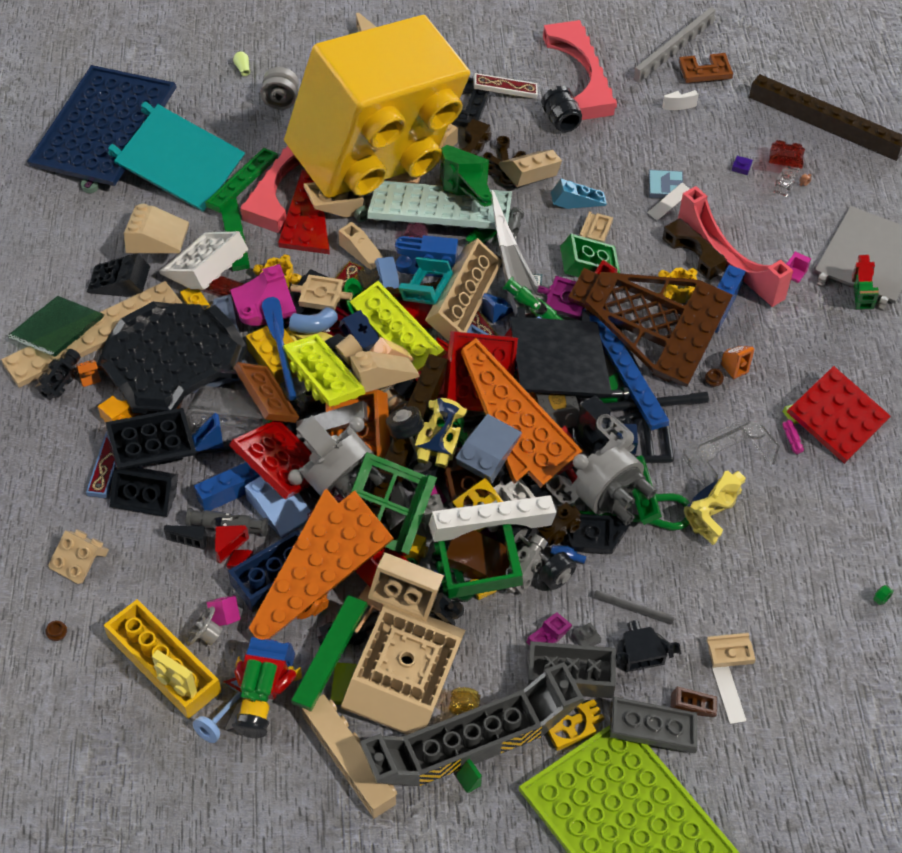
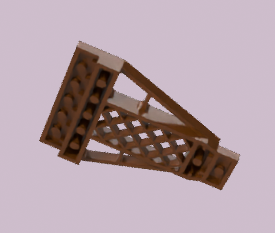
M584 268L569 294L568 300L584 307L590 314L596 316L653 372V376L666 382L672 380L688 387L733 295L701 280L601 272L599 275ZM633 282L665 285L660 293H655ZM668 285L695 287L686 305H682L663 295ZM624 291L626 297L618 299L616 293ZM611 295H612L613 298H614V301L608 302L609 298H610ZM641 298L643 305L634 307L632 300ZM629 302L631 308L622 311L620 304ZM616 305L619 311L611 313L608 307ZM657 306L659 313L651 315L649 308ZM645 309L647 316L639 318L636 311ZM633 313L635 320L629 321L624 315ZM674 313L676 320L668 322L665 315ZM662 317L664 324L656 326L653 319ZM650 320L652 327L644 328L641 322ZM676 325L672 333L670 326ZM616 326L638 335L635 343H632ZM666 328L669 335L662 336L658 330ZM641 337L665 347L657 364H653L637 348Z

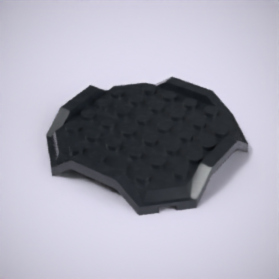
M153 301L119 320L106 341L97 367L98 371H104L120 390L133 413L163 412L177 409L185 396L219 377L238 379V374L234 367L237 362L241 363L245 359L247 346L235 325L216 305L172 304Z

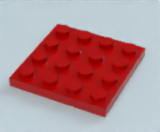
M450 331L443 398L453 400L470 411H484L461 350L477 338L514 378L518 338Z
M835 366L824 374L787 411L791 417L844 464L891 417Z
M274 420L233 439L229 444L236 454L241 456L285 500L311 486L305 478L299 485H292L288 481L289 472L295 469L299 470L307 464L312 453L281 421Z

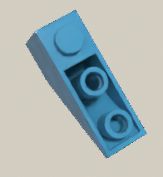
M560 179L550 192L553 205L566 209L606 206L607 204L604 192L564 179Z

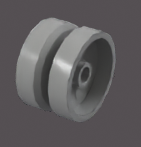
M284 67L270 68L263 77L260 91L261 99L266 105L274 109L283 110L290 108L296 101L299 86L298 77L290 69Z

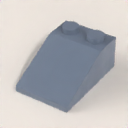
M487 414L456 456L457 465L483 479L486 477L490 483H493L522 432Z

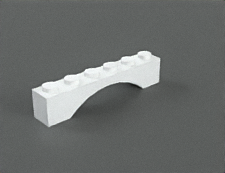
M551 495L432 511L429 527L433 541L438 542L452 540L473 530L494 525L518 524L530 528L551 526L556 510Z

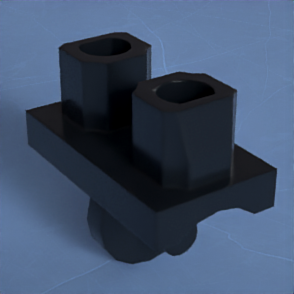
M438 593L430 613H435L436 619L455 626L454 619H458L463 615L464 606L459 601H451L444 593Z

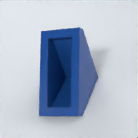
M486 293L483 294L482 314L492 323L513 312L512 306L504 298Z
M214 413L192 435L196 451L224 447L219 415L217 413Z

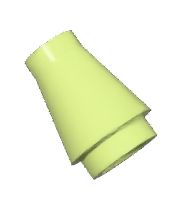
M237 52L234 55L233 62L241 72V75L247 76L250 74L249 57L245 52Z

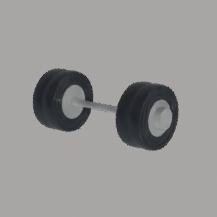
M403 407L392 412L387 417L386 425L393 438H409L417 456L416 443L413 436L423 429L424 420L417 407ZM429 457L428 464L419 463L416 460L408 466V469L423 475L436 477L435 485L444 477L443 469L435 465L436 457ZM410 481L411 486L416 489L418 484Z
M511 524L516 547L523 542L529 546L530 542L526 538L531 533L532 528ZM500 525L499 529L497 530L496 537L505 546L503 532ZM539 552L541 558L546 562L539 574L540 580L551 590L560 588L575 572L576 562L565 552H559L550 559Z

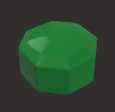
M884 585L876 591L873 600L879 605H884L893 595L894 590L888 585Z

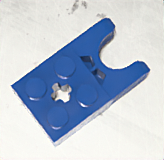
M425 235L422 238L402 236L395 242V249L397 253L401 254L396 260V268L400 273L415 274L419 268L416 257L448 261L451 270L458 259V239ZM426 274V275H425V276H433V277H443V275H437V274Z

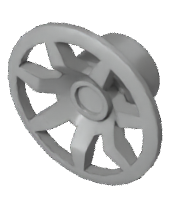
M214 606L208 608L196 621L188 634L187 646L192 645L198 638L209 645H212L218 639L223 628L211 620L215 612Z

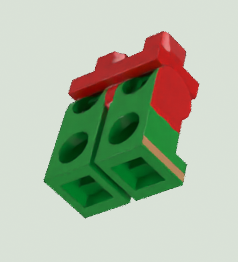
M858 255V262H856L852 274V282H855V309H874L879 295L878 287H873L872 281L875 262H870L869 255Z

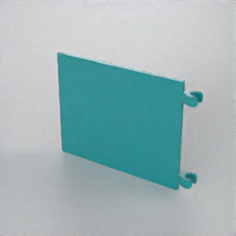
M143 102L141 112L149 115L122 151L116 145L111 144L108 147V154L112 157H117L114 163L204 212L207 208L205 202L223 186L244 157L245 152L159 104L153 108L149 103Z

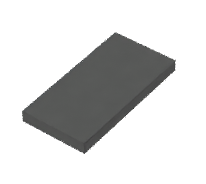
M613 696L611 700L610 737L696 753L698 750L697 713Z

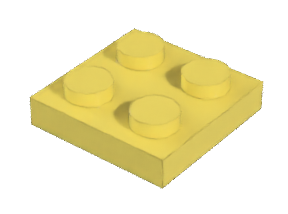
M157 650L152 655L157 679L164 685L169 684L174 687V690L179 695H186L192 699L197 693L192 671Z

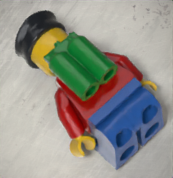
M252 636L244 661L240 660V656L237 657L234 674L238 686L241 687V698L244 700L242 701L239 714L235 716L236 720L232 727L241 735L252 739L266 736L269 725L267 720L269 712L268 699H275L277 694H281L293 681L302 678L301 667L296 670L293 668L295 652L291 643H280L272 639L261 640Z

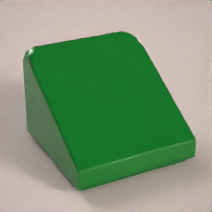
M469 759L456 775L466 793H470L480 787L482 782V775L472 760Z

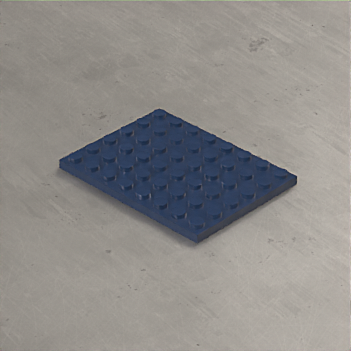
M91 65L28 159L29 166L115 186L124 173L125 168L114 163L117 157H112L108 154V147L114 144L122 151L149 116L141 112L143 102L149 103L153 108L157 104L165 107L177 88L175 82Z

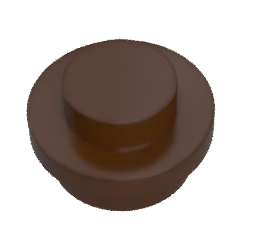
M711 369L706 373L705 381L708 385L716 387L723 383L724 376L720 370Z
M52 621L46 628V636L51 641L62 640L67 635V627L61 621Z

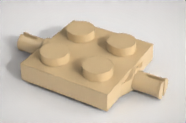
M308 275L306 282L302 286L292 284L290 289L291 292L301 293L299 306L322 310L327 307L335 310L340 299L350 301L352 299V293L342 292L344 280Z

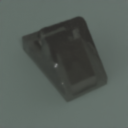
M377 267L372 269L369 274L357 270L358 281L363 291L380 278Z

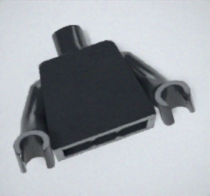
M633 620L627 624L629 631L623 633V638L618 641L616 647L617 667L625 664L626 672L665 665L667 653L669 658H673L674 653L681 655L679 643L668 642L659 633H655L652 627L641 628L638 620Z

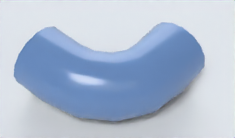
M327 307L315 315L293 313L290 318L289 329L293 332L305 334L319 333L332 327L337 321L338 316L335 310Z

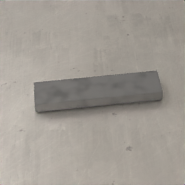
M361 401L313 417L329 433L348 427L349 421L353 417H360L364 422L368 421L367 403ZM308 418L296 421L297 427ZM297 431V438L301 441L305 440Z

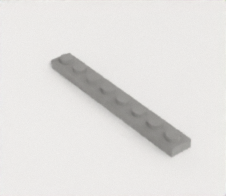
M710 7L635 67L634 80L639 83L644 78H647L662 63H665L682 47L684 48L688 42L694 40L699 33H702L709 25H712L716 19V9Z

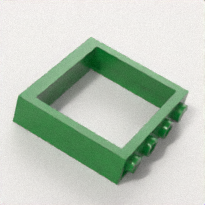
M511 524L501 525L512 574L453 585L445 542L438 541V543H434L436 556H441V561H438L440 574L444 573L445 579L442 580L443 591H448L449 599L523 585V574Z

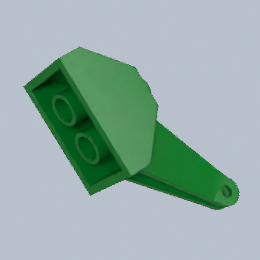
M450 145L442 147L440 181L443 190L455 195H469L481 206H491L492 194L487 185L489 160Z

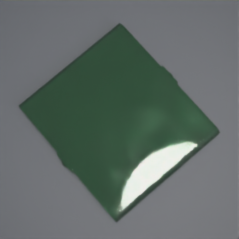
M56 296L13 330L8 337L56 357L99 322L105 314Z

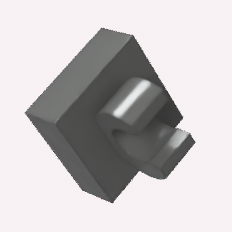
M591 623L572 632V636L578 645L595 646L601 643L602 638Z

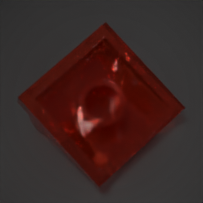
M776 140L770 148L769 163L802 169L805 148L799 143L790 145L784 141Z

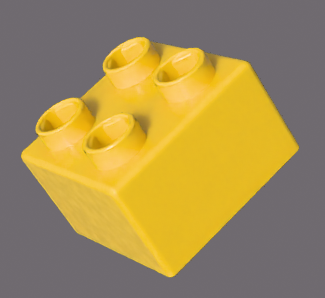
M419 15L316 43L312 47L284 141L326 198H332L349 191L358 196L366 195L377 189L385 179L406 172L412 177L422 176L431 171L441 159L442 150L439 146L448 125L462 111L463 105L460 97L469 79L470 70L426 15Z

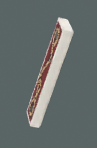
M478 73L474 74V89L534 99L538 96L537 83Z

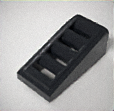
M164 526L166 540L200 549L206 548L207 535L205 526Z

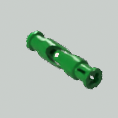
M513 276L503 286L502 289L511 293L520 304L530 306L528 309L535 316H540L544 319L564 320L557 315L556 310L538 297L535 299L531 291L517 283ZM541 303L546 307V312L543 315L534 312L540 308Z

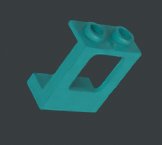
M416 257V262L419 266L418 270L409 284L401 283L398 289L404 301L435 305L453 272L448 261ZM426 274L443 275L435 290L431 286L420 285Z

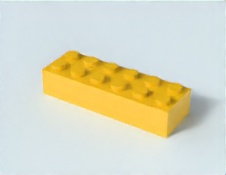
M138 599L104 624L107 637L187 719L191 718L222 692L219 679ZM157 650L192 671L197 693L192 699L186 695H179L174 690V687L169 684L164 685L157 679L152 655Z

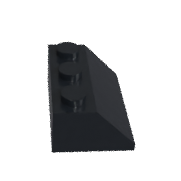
M116 467L113 471L110 507L168 517L176 495L179 474L139 467L117 470Z

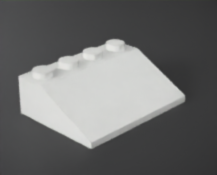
M239 231L206 232L159 272L161 275L190 289L204 290L209 287L213 280L218 279L224 270L231 268L232 263L241 259L248 250V247Z

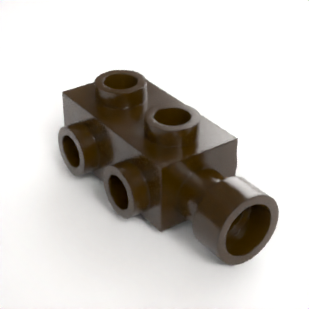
M567 502L557 506L552 525L537 527L538 533L536 535L544 538L549 546L560 544L565 534L569 531L573 533L580 527L581 513L575 506L571 507ZM532 535L529 538H527L529 542L532 538Z

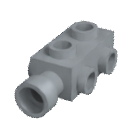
M534 534L530 540L529 547L524 546L517 552L523 574V585L506 588L507 591L511 593L516 591L523 594L529 588L535 573L541 569L544 560L539 555V552L544 550L548 543L541 536ZM510 567L506 570V575L512 573Z

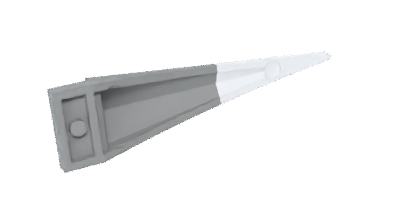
M492 190L491 201L505 282L507 283L511 276H513L517 283L531 291L535 299L538 297L546 303L545 295L537 293L539 285L511 233L495 192ZM507 291L508 300L512 304L515 317L517 313V307H525V317L535 316L528 309V307L530 308V306L520 304L518 301L514 299V296ZM541 303L540 308L534 312L543 315L546 312L545 305Z

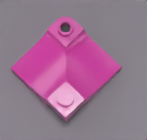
M280 264L262 269L263 272L250 282L230 290L242 323L251 326L267 325L262 302L269 297L279 299L283 320L290 318L293 313H296Z

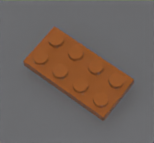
M237 362L234 369L262 413V416L266 420L296 423L299 416L268 366Z

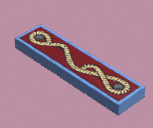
M107 431L86 491L87 496L107 498L113 480V471L116 468V464L110 450Z

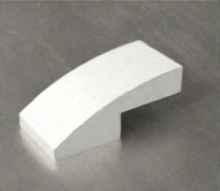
M694 90L682 95L679 91L664 95L662 108L664 110H683L696 107L699 94Z

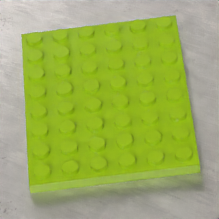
M610 725L519 786L520 793L567 853H740L648 744L610 737Z

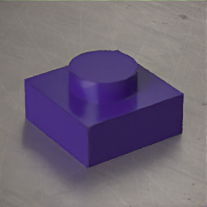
M737 155L732 171L748 176L753 160Z

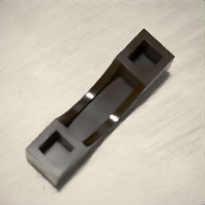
M472 119L465 128V142L469 145L461 150L474 155L482 152L485 143L491 139L490 125Z
M679 218L664 227L662 239L673 249L685 248L695 252L699 257L697 271L707 280H711L725 271L727 262L725 256L720 254L699 233L694 231L688 223Z

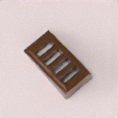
M677 686L671 693L670 707L696 712L698 716L716 717L717 696ZM705 702H708V709L705 708Z

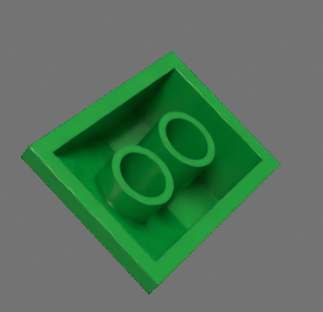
M570 234L560 245L565 274L579 277L584 268L595 272L602 260L607 261L618 269L617 273H620L616 248L613 245L575 234Z

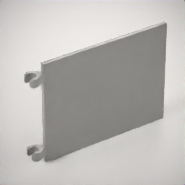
M850 206L815 269V273L820 274L817 285L823 287L827 278H831L854 287L855 282H852V274L855 264L858 262V255H869L870 262H875L872 279L873 287H878V297L881 298L877 308L884 310L888 301L896 303L902 291V225Z

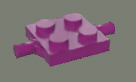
M555 276L550 288L538 286L537 293L547 295L546 303L556 310L557 314L579 320L582 311L585 309L568 300V296L576 281Z

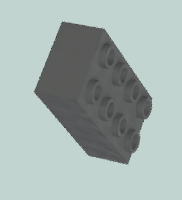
M531 641L528 685L543 674L545 669L565 662L582 696L612 698L614 696L616 686V648Z

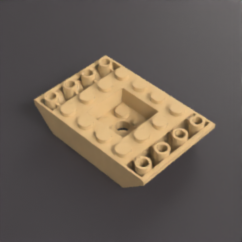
M384 605L351 678L341 708L406 735L426 728L466 630L431 616L428 617L427 621ZM403 656H409L413 660V662L411 664H405L402 662L401 658Z

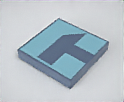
M649 170V198L666 197L678 185L683 183V171Z

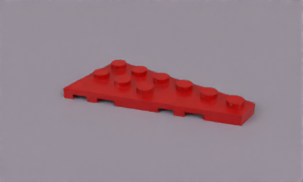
M302 170L278 241L279 248L330 254L324 211L314 209L304 188V183H312L314 181L306 170Z

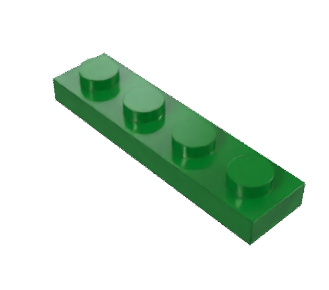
M640 455L636 458L644 466L643 475L646 477L645 480L652 485L645 459ZM637 488L632 491L640 521L643 525L662 517L656 495L651 499H647Z

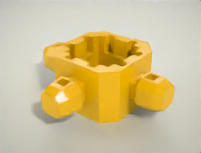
M286 254L282 255L280 259L275 257L268 259L265 266L257 264L253 268V273L259 276L263 272L262 269L280 264L283 274H286L284 277L288 289L291 283L298 285L302 278L300 274L294 273L290 256Z
M675 268L671 273L661 270L658 276L697 280L698 271L694 268L688 270ZM668 285L664 296L678 303H686L695 287L686 286L684 289H678L676 285Z

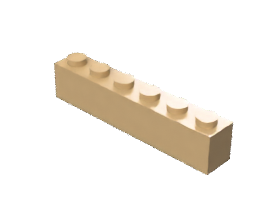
M323 694L318 698L312 711L302 708L303 718L374 819L396 805L397 791L392 784L376 782L360 745L358 735L355 732L351 733L343 715L339 716L336 712L337 707L333 700H328Z

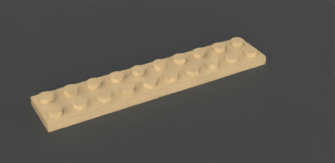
M164 281L1 359L2 364L18 388L37 380L42 373L47 372L49 369L47 366L53 359L57 360L61 357L64 359V354L68 349L77 351L82 358L104 347L109 335L122 317L153 301L172 304L182 303V301L167 282Z

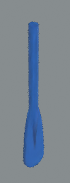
M269 297L262 302V309L268 328L277 344L289 399L293 401L297 399L287 354L283 348L284 322L281 304L278 298Z

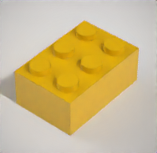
M268 325L246 335L247 350L258 365L268 366L278 384L285 382L277 344L271 335ZM285 329L284 345L294 342ZM291 371L292 378L297 376V372L293 373Z

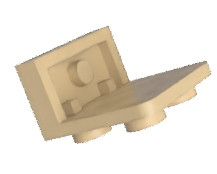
M77 529L75 532L65 530L49 562V568L77 584H82L95 557H106L109 549L103 546V542L92 538V540L87 538V534Z

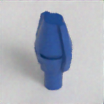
M552 545L550 551L552 555L565 552L574 561L585 563L586 556L578 554L571 547Z

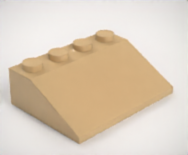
M139 204L135 206L124 232L126 253H180L189 228V222L155 206Z

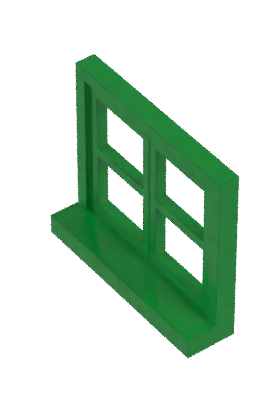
M366 452L350 494L356 491L362 499L381 506L377 515L379 521L385 508L406 516L397 541L393 540L384 547L406 556L409 555L437 478L431 475H423ZM372 466L393 474L384 499L363 491ZM397 476L418 484L409 509L388 501Z

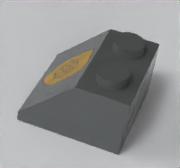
M535 393V401L561 428L564 426L566 428L578 426L580 411L575 395Z

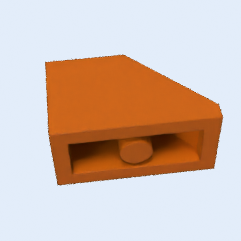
M737 346L727 349L723 352L721 365L733 379L749 373L755 349L751 346Z

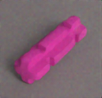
M791 420L783 422L782 426L786 430L785 434L792 451L795 454H800L804 451V447L801 444L794 423Z

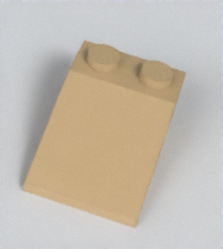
M315 182L304 183V188L314 209L342 217H352L354 212L363 206V196L355 195L352 191L332 198H326Z
M361 351L350 356L353 374L365 388V393L419 377L418 371L408 357L371 351Z

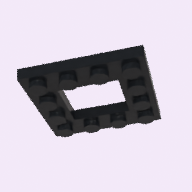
M470 77L463 92L471 94L466 110L461 111L459 116L451 123L452 125L467 127L472 119L480 121L491 91L474 89V78Z

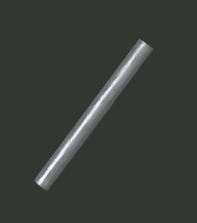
M598 590L594 594L596 599L673 624L675 619L673 615Z

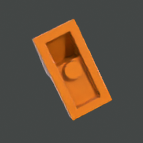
M94 359L76 364L83 387L101 382Z

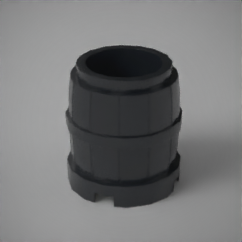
M557 86V89L553 91L550 89L544 94L541 100L542 107L557 130L570 132L580 125L582 113L568 87Z

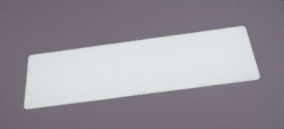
M681 183L647 213L658 221L682 200V194L688 191L689 188L684 183Z
M729 666L712 667L729 723L745 722L746 718Z

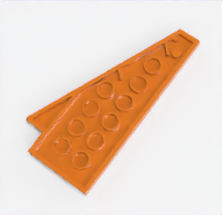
M477 338L461 350L485 414H489L522 432V435L505 461L512 482L515 484L528 474L541 488L573 461L577 454H581L582 450Z
M327 489L324 490L249 626L250 631L256 638L264 640L274 637L310 608L315 601L321 599L394 540L393 536L356 491H353L338 503Z

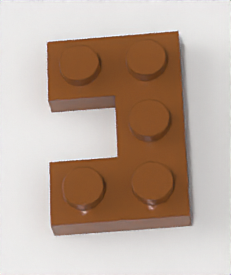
M726 53L710 54L709 60L711 65L698 66L695 56L679 57V65L685 82L693 83L732 79L733 71Z

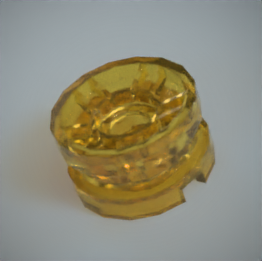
M460 687L453 689L450 697L452 700L449 705L450 712L459 715L479 707L481 695H478L479 692L471 688Z

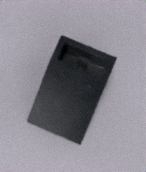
M139 253L99 263L94 267L87 292L90 294L123 297L142 293L150 265Z

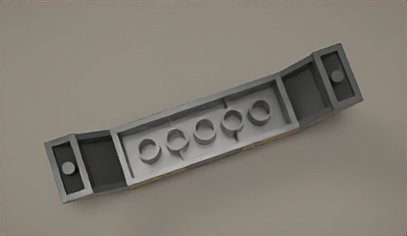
M565 662L545 669L543 674L521 691L406 736H382L380 733L360 741V745L377 783L422 786L459 771L469 759L474 764H477L541 738L581 704L584 698Z

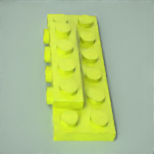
M379 281L349 301L356 312L361 310L367 316L369 324L378 333L379 339L382 337L403 347L414 358L412 364L417 371L423 370L429 354L439 357L446 354L437 341Z
M318 334L283 345L287 356L291 359L289 363L291 371L293 373L297 372L299 381H304L308 392L312 390L315 401L320 400L322 404L327 403L331 407L365 394L363 385Z

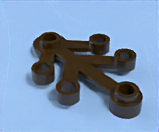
M499 136L496 146L501 151L502 161L509 160L507 149L510 146V139L507 136ZM518 151L513 158L526 155V152ZM490 152L483 154V158L488 159L489 163L500 167L498 165L499 162H502L500 159L493 156ZM489 164L488 169L491 170H488V175H495L500 178V183L504 186L514 185L504 171L501 172L494 165Z

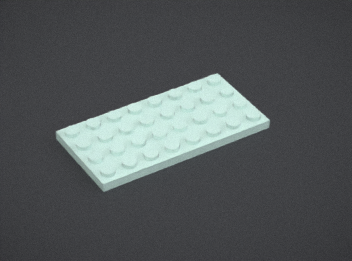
M384 181L374 190L368 210V219L376 221H404L411 224H440L443 226L452 225L462 228L476 227L478 229L488 228L496 230L492 204L488 207L481 206L469 195H455L443 190V187L440 185ZM493 190L508 224L512 191Z

